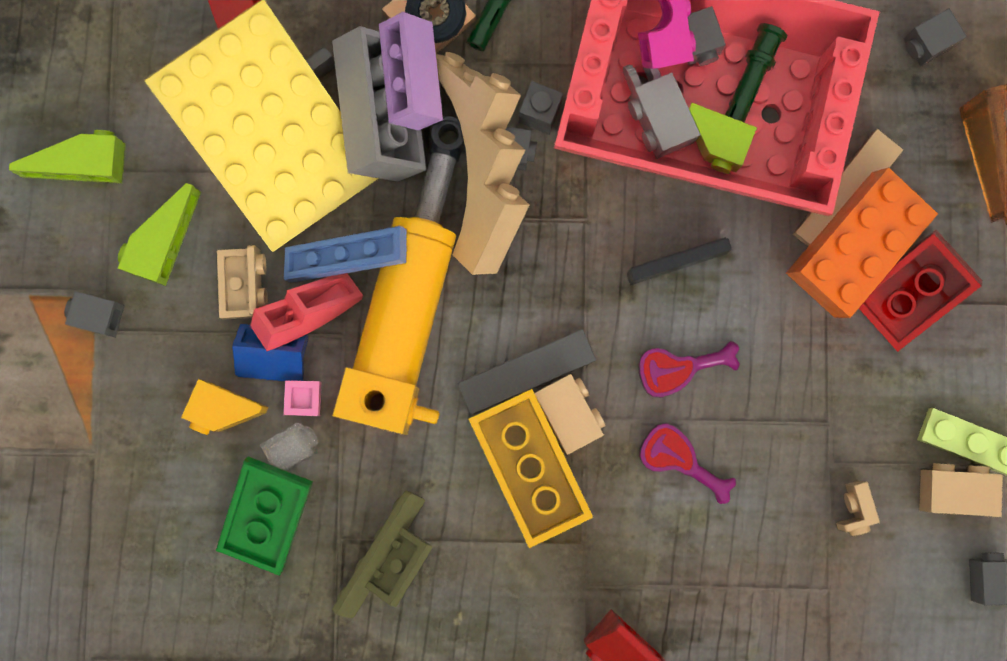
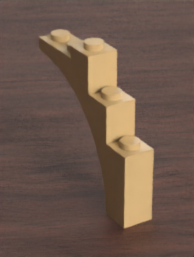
M446 52L445 55L436 54L438 79L451 99L459 119L467 157L468 185L466 209L461 232L452 255L472 275L497 274L530 205L519 195L518 189L509 185L525 152V149L515 141V136L506 130L521 94L510 86L511 81L502 75L493 73L491 76H483L478 71L468 68L464 64L465 60L452 52Z

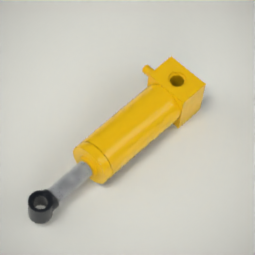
M449 116L443 117L442 121L435 123L432 127V144L429 151L431 158L415 217H394L391 227L401 226L407 229L406 263L380 267L352 369L347 367L345 369L333 413L335 417L408 435L413 419L436 424L440 414L437 410L417 405L420 389L416 385L456 239L454 232L443 228L439 224L454 165L459 161L460 154L465 149L459 119ZM447 131H452L459 137L454 143L445 144L440 140L441 135ZM382 393L385 398V404L380 410L373 411L370 405L371 399L374 395Z

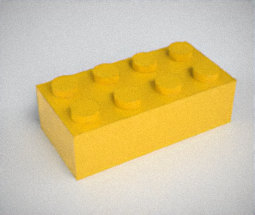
M533 389L469 419L529 548L593 518Z

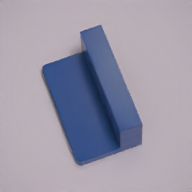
M240 324L232 345L235 375L237 377L276 381H303V357L308 343V334L267 352L250 325Z

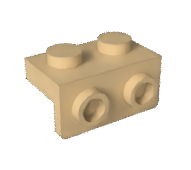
M255 245L247 246V249L217 250L219 318H252L254 309L268 305L267 290L262 288L261 275L266 274L267 270L265 254H261L260 249Z

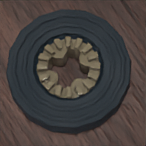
M407 0L405 13L432 22L434 42L440 43L450 40L459 33L465 22L466 7L464 0ZM438 3L441 4L440 9L444 12L442 18L436 16L434 20H431L432 15L428 12L429 8H436Z

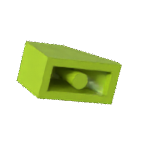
M691 103L689 110L700 132L696 144L704 161L712 163L711 168L726 174H729L731 171L737 172L743 165L757 127Z

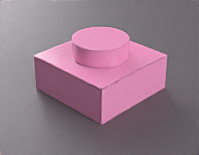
M285 381L284 415L320 416L321 382Z

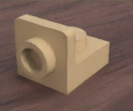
M855 481L845 484L848 493L844 494V500L848 511L851 514L854 513L855 518L837 522L838 530L849 532L850 536L868 533L871 531V525L880 523L868 482Z

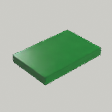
M248 456L243 462L216 551L280 576L284 570L313 481Z

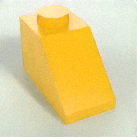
M198 379L181 418L191 422L189 428L208 435L210 430L221 432L264 415L269 407L206 380Z

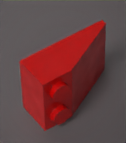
M934 230L896 263L859 309L898 352L982 286L983 280L940 233Z
M612 609L584 639L585 645L589 648L585 653L592 661H666L661 654Z

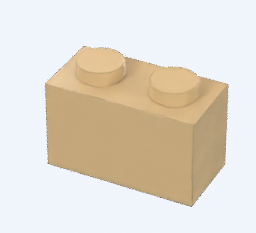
M572 374L535 393L565 455L604 436L601 428L606 425L596 408L590 410L584 398L588 397L589 393L580 377L574 380Z
M933 463V470L921 469L919 511L1002 517L1003 475L989 474L990 467L967 465V472H955V465Z

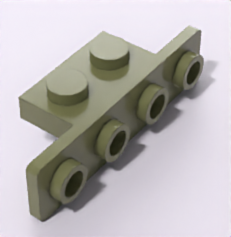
M406 490L395 501L390 516L385 524L376 532L374 542L366 555L358 561L355 573L349 583L339 592L337 602L332 609L336 615L354 618L370 591L388 605L397 607L433 546L408 530L423 506L425 499Z

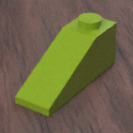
M94 130L93 134H79L9 164V170L23 178L122 183L126 144L117 138L114 132Z
M188 183L181 187L130 235L127 243L121 246L118 253V262H120L118 269L166 286L201 192Z

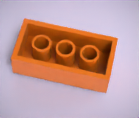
M889 167L874 171L795 261L786 274L834 318H851L938 213Z

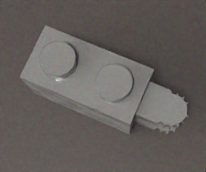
M629 64L623 67L624 77L631 91L628 107L635 121L639 120L644 130L642 132V139L649 152L653 151L656 159L693 144L700 136V132L673 73L661 76L658 68H643L649 82L642 85L635 68Z

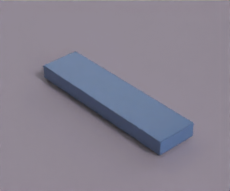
M396 226L285 247L284 280L292 283L406 263L407 229Z

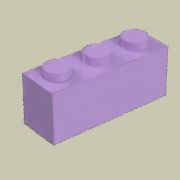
M401 12L379 24L388 120L391 124L421 130L443 120L433 24L428 20Z

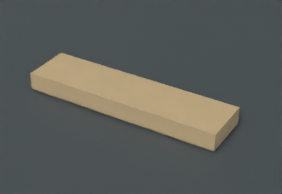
M876 129L843 169L833 214L824 216L809 212L793 235L806 246H809L866 178L874 171L890 168L903 149L880 130Z

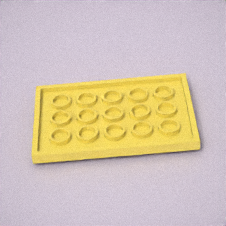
M260 0L145 79L146 84L272 252L379 179L348 173L341 112L265 0Z

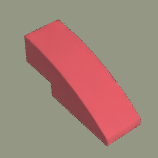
M348 273L329 276L289 289L286 292L285 299L254 309L250 327L268 352L307 335L330 322L361 301L363 294Z

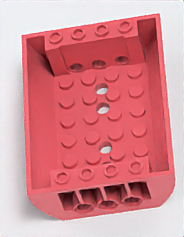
M591 0L554 149L824 216L833 214L880 11L835 0H690L691 13L713 6L726 46L721 55H718L719 59L708 65L699 66L698 62L688 65L686 62L658 68L661 76L673 73L688 108L691 103H695L725 115L729 108V102L732 101L739 81L748 64L745 56L747 51L752 50L759 34L757 31L759 24L767 23L777 26L788 35L785 42L780 43L774 57L776 64L770 71H766L756 98L747 115L745 123L755 126L757 129L743 165L737 172L731 171L729 174L714 170L711 168L712 163L704 161L696 141L689 146L656 159L653 151L649 152L643 142L642 132L644 130L640 121H635L629 111L628 101H630L631 91L625 80L623 67L629 64L633 65L638 76H643L648 80L643 70L638 33L649 31L658 25L662 16L660 3L657 0ZM764 108L775 109L779 116L778 122H766L762 117V110Z

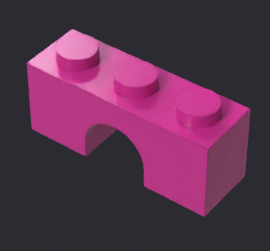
M657 0L662 9L660 22L655 28L638 33L643 68L656 69L694 61L692 52H695L696 41L693 32L689 31L688 17L691 14L690 0Z

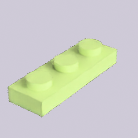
M935 408L928 409L917 440L981 466L990 467L991 470L1007 476V437Z

